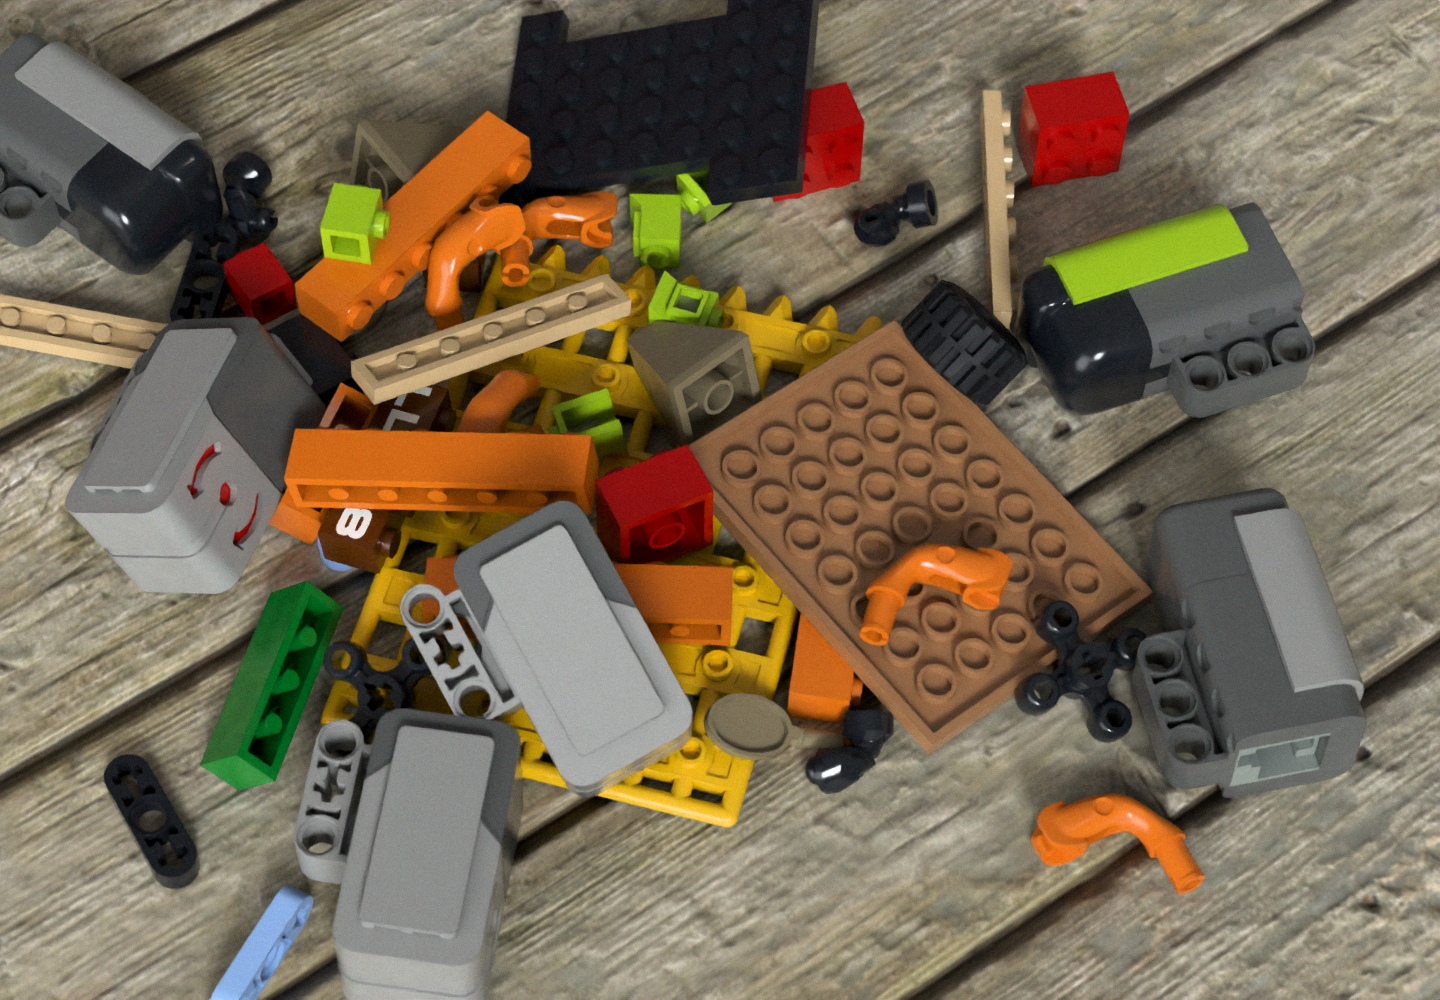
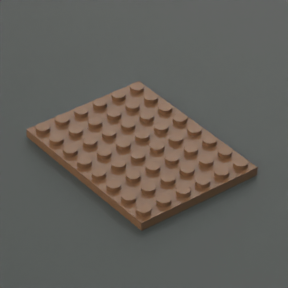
M895 319L689 445L714 490L713 515L840 657L854 670L857 676L928 755L1013 697L1019 682L1025 677L1037 672L1047 673L1053 669L1058 662L1056 648L1052 643L1040 639L1034 629V617L1037 611L1045 604L1054 600H1063L1072 604L1079 616L1078 635L1087 644L1148 603L1154 592L971 399L950 385L920 356L906 338L903 328ZM928 543L950 544L975 551L978 547L995 549L1008 555L1013 560L1006 586L996 609H976L963 602V596L931 585L916 584L912 585L909 589L903 608L898 609L887 644L883 646L872 645L860 638L859 632L869 601L866 597V590L869 584L909 550Z

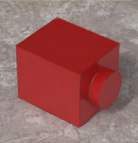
M265 242L249 250L240 251L233 258L223 262L228 291L247 317L256 318L263 326L297 308L293 281Z

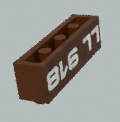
M430 385L379 403L368 428H377L383 431L426 429L432 432H453L456 423V411L452 409L448 388ZM329 508L318 531L324 559L379 574L386 558H393L399 549L401 542L400 528L405 518L413 517L416 510Z

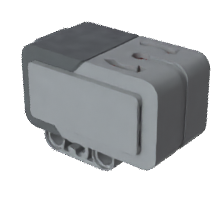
M206 318L174 321L159 332L150 349L144 352L131 368L91 439L89 445L91 453L67 494L65 508L101 547L106 548L109 556L142 591L199 594L222 593L234 586L242 576L283 496L282 493L287 488L284 475L295 429L317 428L326 411V404L311 387L313 384L312 378L280 338L272 333H268L256 318Z
M562 500L551 503L466 549L458 556L454 563L453 574L459 587L454 592L445 596L440 589L432 585L420 584L413 586L404 594L400 605L402 619L453 713L456 716L470 717L464 714L462 701L468 693L475 690L488 693L491 703L486 713L482 716L471 718L501 721L524 708L564 783L572 793L580 797L598 795L680 750L688 743L692 735L693 716L690 702L639 610L636 608L634 601L588 518L578 505ZM433 599L440 604V613L433 622L419 624L413 620V608L420 600ZM456 615L467 619L482 646L480 658L477 656ZM450 625H453L454 628L452 630H447ZM443 632L454 651L465 650V652L458 656L461 665L455 669H451L447 663L438 666V663L444 659V654L434 637L441 635ZM431 638L427 644L424 643V639Z
M404 708L391 710L380 718L376 727L373 745L365 744L361 729L353 722L347 720H334L320 729L316 737L294 831V844L298 864L303 874L316 881L342 884L333 921V939L342 990L346 1000H487L523 812L520 737L517 731L509 724L500 721ZM339 749H349L353 751L345 757H335L331 755L334 751ZM331 783L338 785L339 794L333 796L332 802H330L332 795ZM318 843L332 845L330 849L322 853L309 851L313 845Z

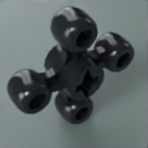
M1063 600L1050 601L1037 611L1034 617V629L1040 639L1052 643L1056 648L1058 662L1053 667L1052 673H1033L1019 682L1014 695L1016 705L1025 714L1038 716L1047 713L1055 707L1061 696L1075 700L1081 699L1089 713L1086 726L1090 735L1099 742H1115L1129 732L1132 726V715L1124 703L1112 698L1107 683L1110 681L1114 670L1127 671L1134 669L1137 650L1140 643L1147 636L1138 628L1128 627L1113 634L1104 647L1093 643L1085 644L1077 632L1079 616L1074 606ZM1081 667L1083 669L1089 667L1090 672L1084 676L1082 674L1077 676L1075 673ZM1034 690H1036V691L1038 692L1040 698H1038V697L1036 696Z
M413 637L408 639L403 646L402 659L399 664L386 672H380L372 668L368 662L366 651L354 641H336L324 653L323 664L329 676L352 684L358 691L357 701L359 709L347 721L353 722L361 729L364 743L367 745H372V737L380 718L387 712L394 710V708L381 707L384 703V698L377 687L392 690L389 698L394 702L393 706L396 709L419 710L415 705L416 696L414 688L418 681L425 676L432 675V672L426 662L422 664L419 661L420 650ZM431 638L424 639V643L427 644ZM435 638L444 654V659L438 663L439 666L445 663L446 651L441 641ZM348 652L351 658L350 664L346 669H343L341 658ZM339 749L334 751L332 755L335 757H345L353 751Z

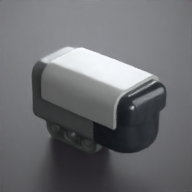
M30 32L18 38L0 55V236L16 246L29 247L42 241L55 227H58L72 235L82 245L122 272L131 275H143L154 270L184 240L194 243L196 236L202 234L212 223L221 220L224 206L211 156L204 148L199 133L133 87L63 42L49 43L36 33Z

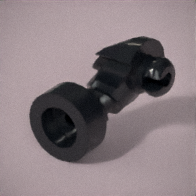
M247 151L238 152L223 168V178L226 183L223 197L230 212L228 214V221L250 241L263 242L275 230L278 224V217H270L275 211L270 207H261L256 202V199L271 185L272 173L266 162L256 154Z
M924 180L909 183L903 194L892 196L893 201L888 204L884 200L882 203L874 204L864 210L854 222L853 228L857 238L867 246L881 247L896 241V236L900 232L899 224L901 219L902 221H908L916 229L935 226L938 221V205L931 182Z
M857 710L843 713L842 735L853 743L852 747L818 748L815 757H811L805 766V774L809 782L818 785L823 793L831 794L839 793L858 781L866 771L876 765L874 759L879 756L883 744L894 735V716L891 712Z

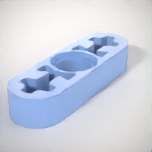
M289 884L283 886L278 891L218 983L210 1000L258 999L306 924L313 907V896Z

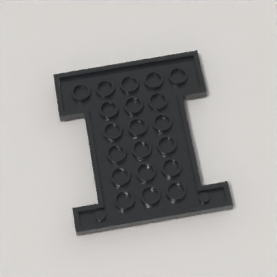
M728 0L726 15L567 42L570 21L563 10L522 17L506 123L530 138L532 168L522 182L514 183L500 196L499 204L512 203L522 209L527 203L546 195L709 170L706 195L712 206L801 193L803 191L820 0Z

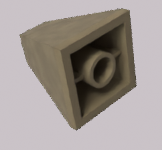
M370 119L359 121L348 185L360 184L369 188L380 189L384 204L463 133L465 129L459 126Z
M656 320L648 327L637 329L630 339L627 340L634 369L679 447L686 444L689 446L762 401L749 335L743 331Z

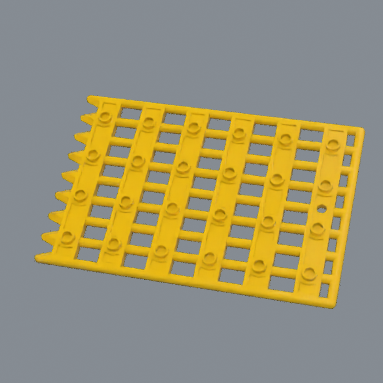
M557 244L551 247L536 264L529 263V280L525 285L511 287L502 281L501 257L497 253L473 319L495 312L497 306L508 308L606 273L611 277L609 260L602 254L594 258L581 274L566 271L565 252ZM647 264L639 268L626 284L616 282L631 299V315L595 327L596 329L615 333L606 360L578 354L586 331L564 338L560 350L541 346L450 378L446 388L449 390L452 409L456 411V423L453 432H456L464 413L463 410H459L469 381L487 385L501 371H527V374L532 373L536 375L540 382V391L537 397H542L534 423L532 426L508 421L504 433L524 431L530 434H549L548 428L552 427L555 421L551 406L608 388L614 413L634 418L635 421L626 445L629 456L613 453L598 458L599 470L597 479L603 477L612 469L619 467L627 468L648 460L654 455L644 452L653 424L656 423L667 426L635 371L634 366L625 365L624 363L629 352L627 340L630 339L637 329L649 326L648 306L656 290L654 270ZM693 274L682 281V283L700 287L699 280ZM739 284L730 288L719 300V309L725 310L722 329L743 331L749 335L762 400L767 398L763 396L771 368L799 374L798 378L883 326L879 317L872 316L860 326L854 335L839 332L837 313L831 305L821 308L807 325L793 322L791 302L785 295L777 297L762 315L748 312L745 291ZM416 510L413 517H406L400 528L401 542L399 549L393 558H386L380 573H375L350 641L361 645L367 654L379 620L406 626L400 612L401 600L410 588L425 582L424 575L399 570L410 538L438 544L433 558H442L447 555H455L457 549L466 550L532 513ZM713 515V544L667 562V564L696 566L701 563H713L720 567H733L731 646L657 643L684 693L700 697L692 720V735L688 743L680 750L595 796L722 827H732L738 820L755 760L737 758L716 747L706 734L704 717L708 709L718 699L730 694L750 693L773 701L799 610L746 551L742 561L713 555L722 524ZM593 527L597 535V527ZM420 600L415 605L412 612L413 620L419 624H424L422 615L423 600ZM745 617L774 623L765 656L736 650ZM408 628L395 660L367 654L368 662L372 668L380 672H386L399 664L402 659V648L406 641L412 637ZM468 637L473 648L475 643L480 644L477 638ZM453 649L451 650L447 661L451 669L461 665L458 656L465 652L464 649L457 652ZM348 652L345 653L341 662L343 669H346L350 664L351 658ZM433 674L425 676L418 681L414 692L416 696L415 705L420 711L455 715ZM335 679L321 715L320 722L323 727L334 720H349L354 716L344 713L347 705L359 708L357 701L358 691L352 684ZM377 687L384 698V703L381 707L396 709L393 706L394 702L389 698L392 690ZM472 691L462 701V710L464 714L470 717L482 716L488 711L491 698L484 691ZM523 708L501 720L500 722L512 726L520 737V747L523 748L521 754L522 778L569 789L555 764L541 761L543 753H549L525 709ZM645 777L673 784L671 792L640 785L642 778ZM692 790L723 796L721 805L692 798Z

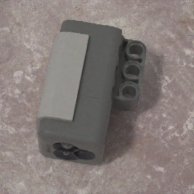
M1261 488L1175 504L1164 509L1158 514L1154 523L1146 562V573L1151 589L1154 591L1153 595L1166 632L1146 637L1140 643L1132 680L1161 773L1165 780L1172 786L1180 789H1193L1218 784L1223 797L1235 798L1325 781L1348 771L1354 763L1367 726V720L1360 703L1364 693V684L1302 515L1296 510L1289 509L1283 494L1272 488ZM1159 664L1164 666L1166 670H1157L1149 665ZM1174 708L1179 710L1182 714L1172 715L1167 713L1163 709ZM1187 752L1194 755L1197 759L1186 760L1177 754Z

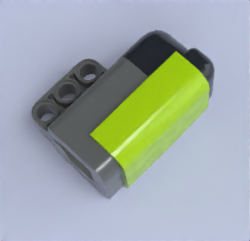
M1255 202L1228 209L1223 204L1212 205L1045 257L1043 266L1028 273L1022 282L1014 327L1015 338L1025 350L1029 363L1027 365L1032 368H1039L1054 400L1065 411L1076 415L1101 413L1171 390L1178 406L1184 413L1197 418L1208 417L1299 387L1307 378L1316 347L1301 317L1303 311L1301 304L1304 295L1300 281L1266 217ZM1284 356L1291 357L1296 361L1288 360ZM1240 370L1248 371L1252 375L1243 374ZM1195 385H1204L1209 389H1201L1196 387Z

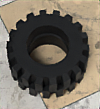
M941 280L901 322L906 338L920 356L960 393L972 401L983 405H989L1029 363L1025 350L1018 340L987 308L960 286L945 280Z

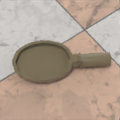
M736 693L724 696L708 709L704 717V727L711 742L721 751L741 759L761 760L772 758L781 753L788 745L794 746L795 749L801 747L814 750L824 747L844 746V736L842 733L807 728L801 724L794 726L783 708L775 702L755 694Z

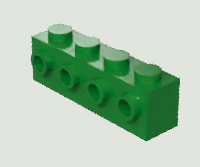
M308 581L270 593L200 766L238 791L276 781L323 663L324 653L331 643L344 610L342 605Z

